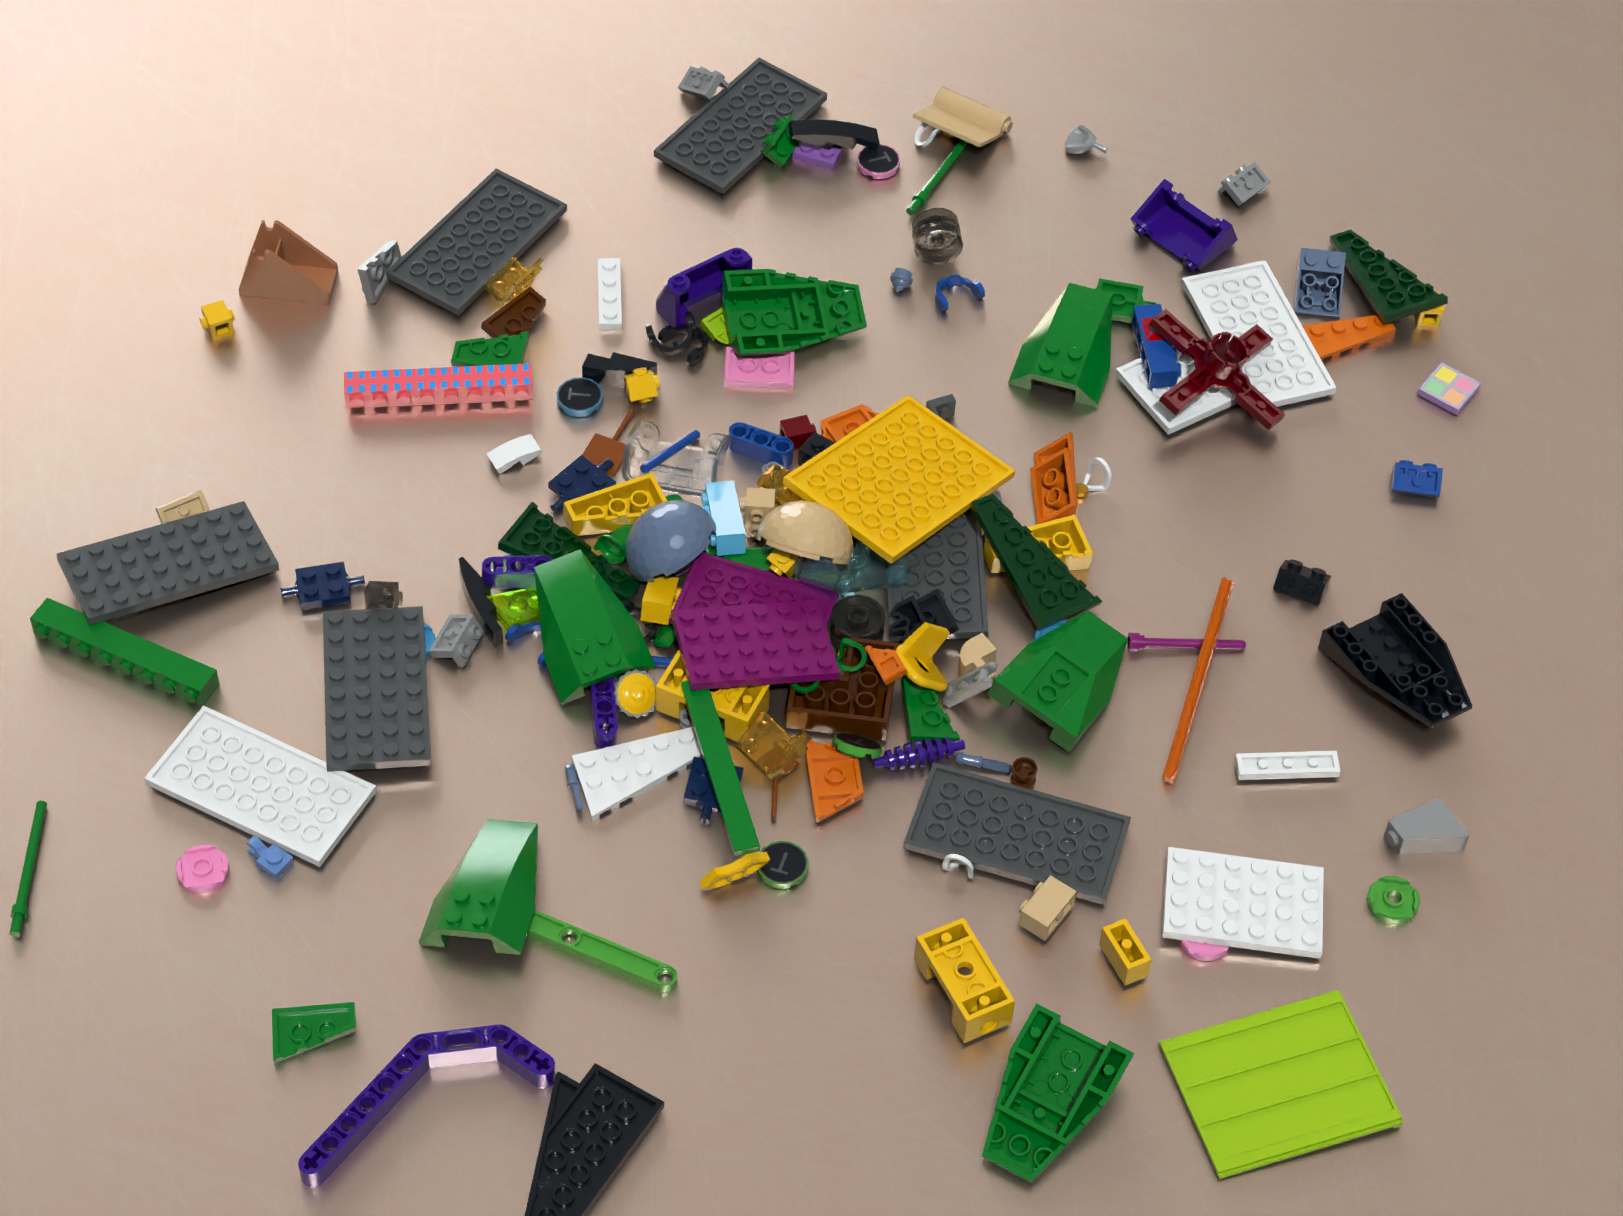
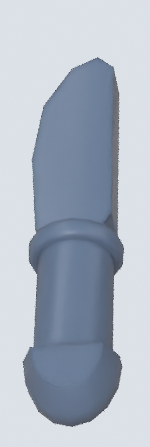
M962 752L955 755V761L960 765L966 764L976 766L977 768L982 767L1006 773L1012 772V766L1005 762L985 759L982 756L967 755Z
M567 764L565 766L567 786L572 791L576 810H583L579 790L580 782L577 779L575 765Z

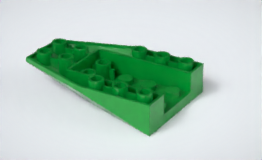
M1087 610L1027 644L993 680L992 687H990L987 695L1007 709L1016 701L1054 729L1049 739L1070 753L1110 702L1128 638Z

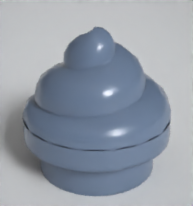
M896 268L891 273L890 280L896 292L903 291L912 284L913 279L911 278L912 273L910 271Z

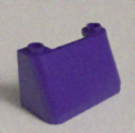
M1164 179L1130 218L1134 225L1133 230L1141 237L1147 236L1182 260L1184 266L1190 271H1200L1231 248L1238 238L1232 224L1225 219L1222 221L1218 218L1213 219L1185 200L1183 194L1172 191L1173 184Z
M732 248L673 275L656 298L657 312L673 328L685 326V313L689 312L687 307L714 294L722 293L724 271L752 270V257L741 248Z

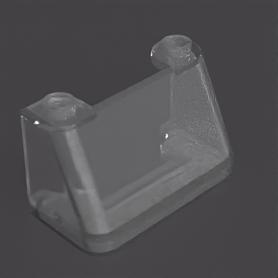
M637 419L625 439L622 477L625 481L653 473L662 491L701 497V493H705V483L718 482L728 450L730 435L713 433L707 437L704 448L686 446L649 472L643 473L640 470L642 464L674 443L659 440V428L654 422Z

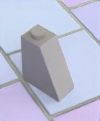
M1439 797L1389 820L1384 834L1387 843L1394 847L1398 854L1460 852L1465 849L1469 838L1467 831Z

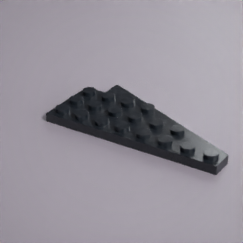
M596 1063L580 1083L558 1071L555 1076L525 1216H585L664 1109V1101Z

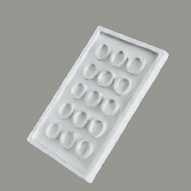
M1168 847L1162 938L1185 939L1191 942H1207V944L1321 959L1323 946L1324 868Z

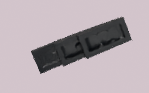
M818 119L791 120L789 122L792 139L828 150L831 149L833 144L852 150L856 144L876 149L880 144L876 128L857 123Z
M461 557L459 558L460 576L468 605L482 627L484 634L496 648L503 644L502 627L497 622L496 607L491 600V587L465 558Z

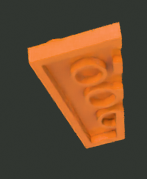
M1379 315L1302 326L1321 361L1327 357L1335 358L1340 356L1341 352L1349 349L1351 351L1359 349L1362 344H1373L1392 337L1396 331L1393 322L1384 324Z

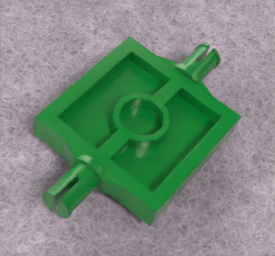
M1099 278L1098 286L1095 288L1096 290L1113 294L1112 320L1131 323L1134 306L1156 304V302L1143 300L1144 286Z

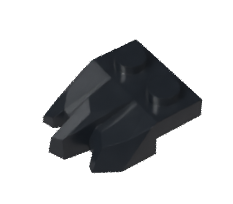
M939 589L917 600L912 595L897 603L890 613L899 620L890 625L889 633L893 637L903 636V642L925 622L947 628L950 634L959 630Z

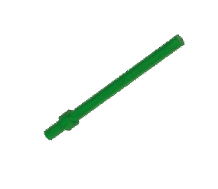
M962 139L959 141L923 189L913 196L912 203L906 209L907 214L913 215L919 207L926 203L928 195L969 142Z
M38 801L36 803L16 904L12 906L10 915L12 923L9 935L12 937H20L23 921L27 918L28 906L26 905L47 808L45 801Z

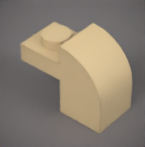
M983 633L963 644L960 650L958 667L960 677L988 662H995L997 649ZM994 672L989 674V678L994 680L996 674ZM990 688L984 690V693H988Z

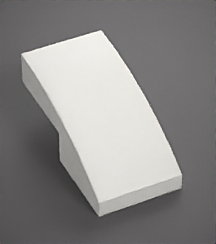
M529 434L498 446L487 453V456L499 474H501L519 461L525 465L540 455L542 450L533 436Z

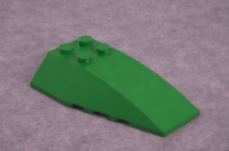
M772 269L731 270L723 272L722 309L729 344L739 356L786 353L867 327L858 285L833 280L828 282L820 281L818 278L811 276L803 278L788 272L781 274L776 273V270Z
M1069 283L1022 345L1008 384L1031 390L1034 380L1075 390V402L1097 407L1110 373L1113 294Z
M581 550L534 567L544 660L562 705L586 696L583 688L629 670L638 669L639 671L648 672L656 669L638 623Z
M488 819L434 898L419 939L420 945L445 947L449 936L488 939L492 941L495 953L521 955L535 914V873H537L536 854L538 846L537 823Z
M1036 1003L1010 1049L982 1157L1032 1183L1109 1101L1134 1053L1110 1040L1107 1046L1081 1034L1062 1024L1059 1014Z

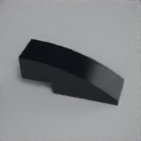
M615 352L612 353L611 358L588 353L582 365V377L591 379L599 385L625 386L623 375L632 374L633 370L638 368H647L654 375H657V363Z

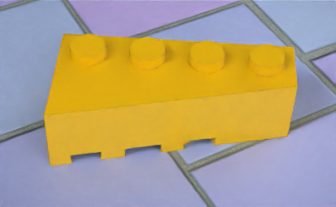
M649 473L564 502L563 519L568 529L577 536L610 533L624 525H633L638 517L647 509L665 502L667 499L653 473Z
M1076 515L1028 527L1032 531L1030 534L1039 543L1042 541L1068 567V570L1089 569L1093 551ZM986 538L983 557L990 572L1006 573L989 540Z

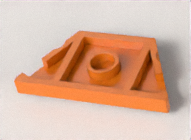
M863 404L821 420V435L836 443L879 413L873 412Z
M803 736L815 822H820L863 799L864 791L858 757L839 751L837 746L834 747L832 743L826 742L824 745L812 741L810 736Z

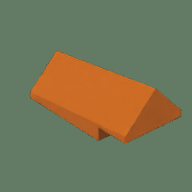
M1069 432L1034 453L1035 466L1030 468L1037 524L1076 515L1074 442L1073 434Z

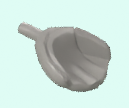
M1083 125L1074 128L1068 134L1065 141L1066 152L1070 154H1082L1091 151L1093 147L1106 153L1108 148L1097 143L1095 135Z

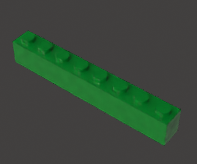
M46 598L30 617L33 632L40 639L50 640L61 648L71 649L82 657L92 658L103 666L113 667L124 675L134 676L145 684H152L162 688L168 694H176L183 697L189 703L205 705L220 685L216 669L104 621L89 625L82 612L52 599Z

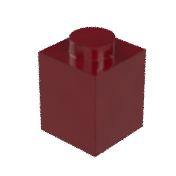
M807 415L780 420L779 435L787 437L793 442V452L798 451L814 432L817 433L814 423H810Z

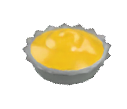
M638 669L627 671L624 675L620 676L619 681L615 684L613 694L615 695L616 705L628 717L633 716L637 719L641 716L646 717L649 712L654 711L656 706V685L658 683L646 671H639Z

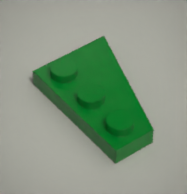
M520 332V335L513 336L504 334L499 335V338L485 339L483 337L456 341L451 364L456 367L523 364L529 332Z
M906 675L902 676L901 687L909 742L920 740L922 743L923 739H929L932 743L933 738H939L942 743L944 737H949L952 741L960 740L957 731H954L950 725L951 720L948 714L943 712L939 704L940 699L935 690L920 687Z
M347 1002L272 1009L274 1064L356 1032L355 1003Z

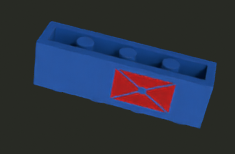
M1161 304L1134 306L1131 320L1149 389L1173 387L1177 384L1178 377H1181V365L1176 362V348L1149 325L1151 320L1162 312Z

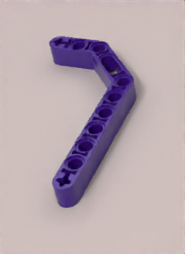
M544 555L488 557L482 562V579L491 589L536 588L534 567L549 562L552 559ZM611 677L589 686L594 743L600 749L614 746L617 740L618 722L616 700L613 694L615 689L614 679Z
M498 1024L418 1034L402 1048L304 1152L298 1162L301 1180L308 1187H317L324 1183L430 1068L497 1060L534 1086L546 1089L551 1087L555 1081L554 1059L505 1025ZM497 1041H505L501 1044L496 1043ZM477 1044V1046L452 1050L446 1049L447 1047ZM421 1050H427V1052L419 1053ZM525 1055L526 1057L518 1058L517 1056ZM403 1069H409L407 1072H400ZM386 1088H390V1089H391L390 1091H387V1092H383V1091H382L383 1089H386ZM366 1108H373L371 1111H363ZM350 1127L355 1128L352 1131H345L347 1128ZM331 1147H335V1148H336V1149L333 1150V1151H326L328 1148H331Z

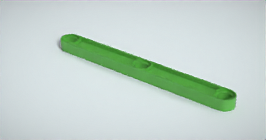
M535 910L527 937L659 992L667 993L676 988L677 972L673 967ZM566 935H574L577 938L572 944H567L562 939ZM668 974L673 980L664 984L659 982L658 977Z

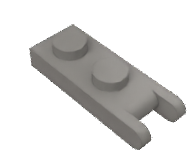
M988 662L949 682L942 703L950 708L992 687L993 680L989 678V674L995 672L998 665L995 662Z

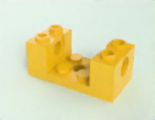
M680 650L677 651L656 685V711L679 719L680 712L686 708L681 682L688 681ZM770 685L719 688L718 691L711 692L718 717L725 719L726 738L748 746L769 710Z
M964 917L916 937L914 961L926 980L937 977L952 1002L951 1023L963 1043L1012 1023L1015 1000ZM966 967L972 973L967 976L961 975L958 969Z

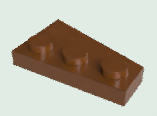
M528 287L483 321L481 329L492 338H499V335L504 334L513 336L520 335V332H529L544 309L546 299L532 287Z

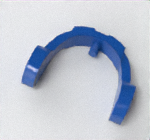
M951 275L937 282L935 303L941 312L948 310L947 299L941 293L948 286L952 288L953 285H965L970 288L972 294L977 299L985 297V290L979 281L973 282L960 275Z
M540 621L522 626L520 624L513 625L506 632L505 639L513 643L529 631L541 632ZM543 651L538 657V664L545 668L547 666Z

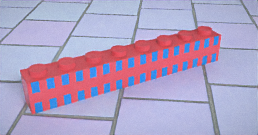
M532 363L344 372L346 408L533 400Z

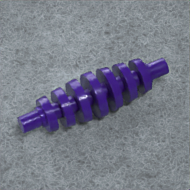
M944 737L942 743L939 738H933L932 743L929 739H923L922 744L920 740H915L912 742V746L909 742L903 744V751L900 746L894 747V754L891 749L884 751L883 757L872 759L874 769L887 767L889 771L895 770V764L899 770H904L905 762L908 769H915L916 760L918 768L925 767V759L928 765H932L933 762L935 763V758L937 762L943 761L944 754L947 759L951 758L955 751L965 749V743L963 739L952 741L949 737Z

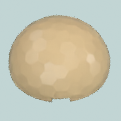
M811 501L788 502L776 507L762 520L756 536L759 541L761 537L767 539L766 545L818 561L820 556L833 558L832 563L849 564L854 549L852 535L845 521L832 509Z

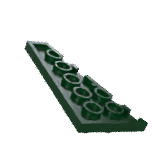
M1351 229L1330 236V243L1335 251L1346 252L1345 266L1384 324L1448 304V297L1443 293L1438 294L1433 290V286L1419 281L1417 275L1394 259L1389 260L1386 258L1381 250H1375L1370 247L1368 241Z
M993 493L971 502L970 508L1038 631L1094 608L1103 602L1097 595L1094 597L1085 588L1087 585L1081 580L1078 581L1068 571V567L1042 541L1039 543L1030 534L1032 531L1026 526L1023 527L1013 517V513Z

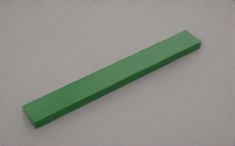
M683 681L681 682V689L734 856L760 851V844L710 689L691 690L689 682Z

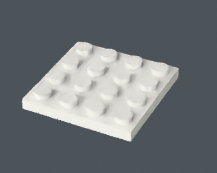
M1176 349V362L1181 365V377L1177 379V383H1179L1195 371L1196 368L1194 360L1190 356L1183 355ZM1141 358L1116 368L1115 375L1168 435L1237 404L1233 394L1226 388L1211 387L1202 397L1176 416L1159 401L1161 396L1172 387L1149 389Z

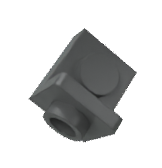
M953 394L926 402V408L942 419H947L955 414L956 399Z

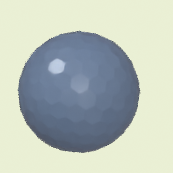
M665 501L650 507L634 522L627 536L625 555L631 573L638 580L644 582L654 581V576L663 573L665 576L675 573L693 561L709 545L710 540L708 538L712 531L716 532V523L705 509L689 501Z

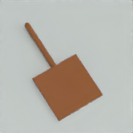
M631 408L612 439L595 433L582 456L597 466L605 461L606 458L612 460L614 466L606 471V474L614 476L631 449V445L619 442L617 439L634 413V409Z

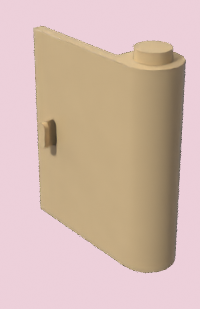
M941 87L938 90L933 105L913 114V118L944 131L946 135L955 136L978 147H982L1002 137L1005 133L1008 134L1013 125L1009 115L946 87Z

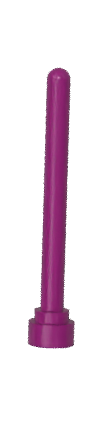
M1129 632L1127 648L1128 652H1139L1144 650V648L1201 649L1203 639L1145 638L1140 633ZM1217 639L1215 649L1243 650L1246 647V643L1243 640Z

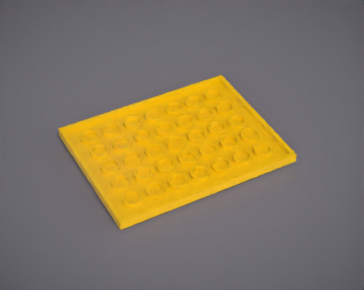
M907 395L784 476L782 484L805 501L816 502L832 509L845 521L852 536L892 564L970 509L969 505L972 501L991 494L1014 478L1015 470L917 400Z

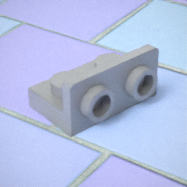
M690 66L678 88L684 93L710 100L718 86L728 89L729 84L724 80L725 76L716 70L710 72L704 67L696 68Z
M1254 162L1248 167L1245 164L1235 172L1236 176L1234 178L1232 175L1225 178L1221 182L1223 186L1217 192L1222 194L1224 191H1227L1239 207L1271 182Z
M449 615L430 647L429 653L433 658H453L458 667H464L484 631L474 615Z

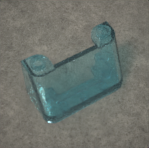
M857 541L849 564L832 563L833 558L820 556L819 561L799 556L793 568V574L800 582L837 594L902 585L908 580L914 565L905 555L890 564L861 541Z

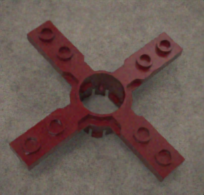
M1167 309L1151 320L1149 325L1179 352L1190 356L1194 360L1196 368L1195 371L1165 392L1159 400L1174 415L1177 416L1197 401L1209 388L1215 387L1226 388L1231 392L1234 400L1268 431L1282 421L1285 414L1251 384L1249 377L1242 372L1244 364L1273 341V338L1256 324L1239 338L1235 335L1231 338L1232 335L1229 332L1218 333L1208 342L1205 338H1198Z

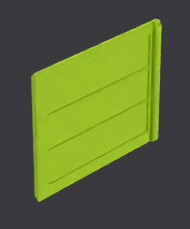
M1338 990L1158 1042L1218 1179L1403 1125L1402 1116L1341 992Z

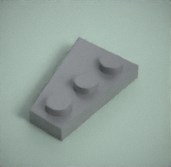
M388 240L357 269L367 303H376L389 281L386 271L401 258L397 241Z

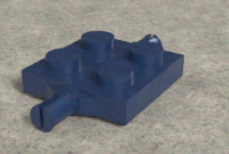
M579 456L548 482V488L559 497L557 501L550 505L551 510L554 513H558L566 501L616 485V481L605 473L614 466L612 460L606 458L605 461L597 466L584 456Z
M343 561L295 569L297 579L295 586L280 589L282 598L297 596L301 603V609L307 610L351 603V587L365 585L364 575L349 577L345 571Z
M694 757L683 797V804L692 805L702 810L699 822L703 824L706 816L705 825H708L712 812H720L705 761L703 758ZM735 766L739 782H741L744 768Z

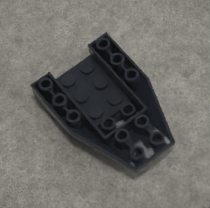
M1403 593L1383 601L1378 615L1351 628H1348L1341 621L1322 630L1318 649L1366 686L1431 729L1472 709V703L1446 642Z

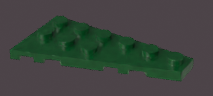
M534 502L530 503L498 542V549L510 555H544L552 560L581 550L620 601H632L639 592L640 584L620 568H613L609 565L607 558L603 555L598 556L592 552L590 545L568 528L560 527L553 522L554 518L548 513L544 515L540 512L538 505Z

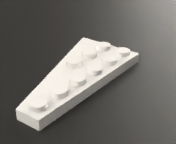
M689 727L572 755V763L575 765L576 775L580 782L591 821L593 822L600 818V814L607 810L613 811L620 807V803L628 798H636L667 780V776L678 771L680 773L687 769V765L693 762L694 757L703 758L694 727Z

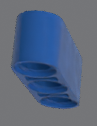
M736 422L729 427V449L732 452L766 464L777 462L784 468L792 464L793 442L789 438L742 422Z

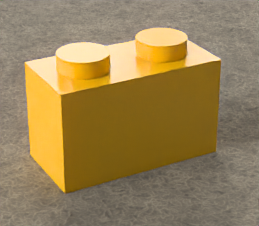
M657 575L653 577L654 581L647 582L642 599L640 621L670 625V615L682 588L678 587V577Z
M1126 918L1102 927L1099 945L1124 986L1148 977L1152 959Z

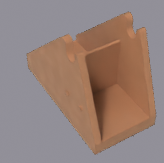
M262 220L238 289L239 296L329 305L338 276L337 262L280 221L275 220L273 227L270 228Z

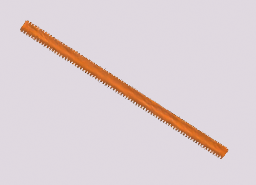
M1225 577L1221 578L1210 621L1162 776V780L1170 784H1175L1179 764L1182 761L1181 756H1183V751H1185L1188 733L1191 731V723L1194 720V713H1196L1197 703H1199L1200 693H1202L1203 683H1205L1204 681L1211 663V656H1213L1225 610L1233 589L1234 582L1227 580Z

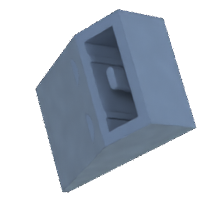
M1309 248L1300 249L1296 269L1295 313L1340 318L1346 252Z

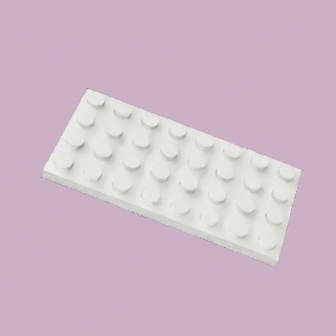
M1265 260L1182 278L1181 285L1210 339L1215 334L1222 332L1231 333V338L1233 335L1239 338L1256 324L1273 338L1269 346L1244 364L1242 372L1249 377L1251 384L1276 407L1335 394L1337 387Z
M204 705L144 778L146 785L270 844L274 843L281 849L318 867H321L377 792L376 785L346 771L327 772L326 762Z

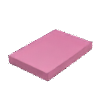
M726 347L724 386L793 389L795 350L780 354L739 356L732 347Z

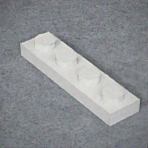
M620 258L598 259L599 330H622Z
M1337 751L1239 753L1235 757L1238 780L1339 777L1341 772Z

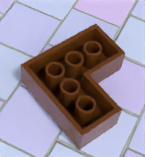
M850 637V640L861 644L864 649L868 645L882 650H896L900 643ZM848 647L846 666H857L862 659L861 651L856 647ZM867 653V661L859 671H844V676H839V680L820 681L819 686L810 693L797 692L791 686L787 705L786 728L829 734L839 732L851 733L870 739L886 741L895 681L886 686ZM815 681L798 682L796 684L800 687H809Z

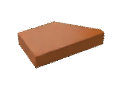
M868 645L865 647L886 686L908 673L895 650H882Z

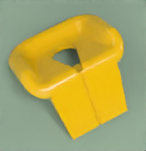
M925 622L895 650L908 672L906 676L920 687L939 692L945 691L948 687L947 680L933 663L932 657L950 634L947 628ZM917 660L926 668L928 672H926L919 666Z

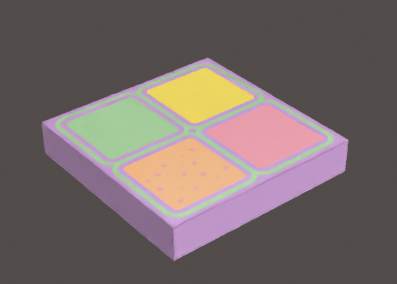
M1441 362L1418 388L1417 394L1458 415L1480 389L1481 383Z

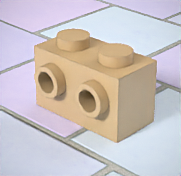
M746 487V497H741L740 504L745 537L756 538L760 523L770 511L775 509V489Z
M1050 875L1044 883L1040 882L1036 886L1033 897L1030 900L1026 899L1021 904L1018 911L1020 913L1019 925L1046 941L1074 907L1077 891Z

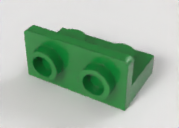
M790 114L785 118L780 117L774 123V131L764 138L763 143L765 145L760 151L779 168L786 163L799 143V140L792 139L789 122L793 116Z

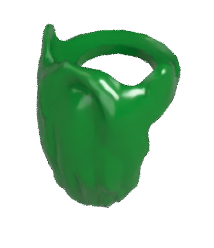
M632 525L619 527L611 535L602 534L594 545V549L601 551L603 556L607 558L608 563L622 564L626 560L625 545Z

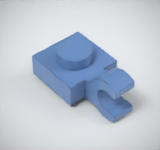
M255 836L247 842V845L250 847L248 852L258 858L256 866L276 880L294 863L293 856L274 843L267 848Z

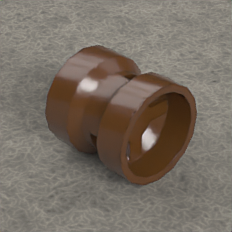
M1027 757L1016 759L1012 765L1010 784L1033 789L1038 769L1035 761Z

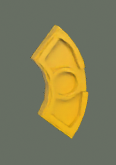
M767 852L746 854L733 863L713 868L699 881L702 890H710L729 885L731 881L738 880L743 876L747 877L766 865L770 858Z

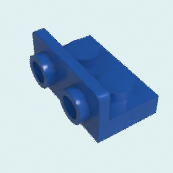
M1401 460L1399 463L1395 462L1392 468L1391 492L1434 498L1440 497L1443 468H1437V465L1425 463L1422 466L1413 465L1412 461Z

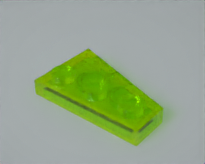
M536 588L486 596L495 605L497 620L507 631L513 625L523 626L540 621Z

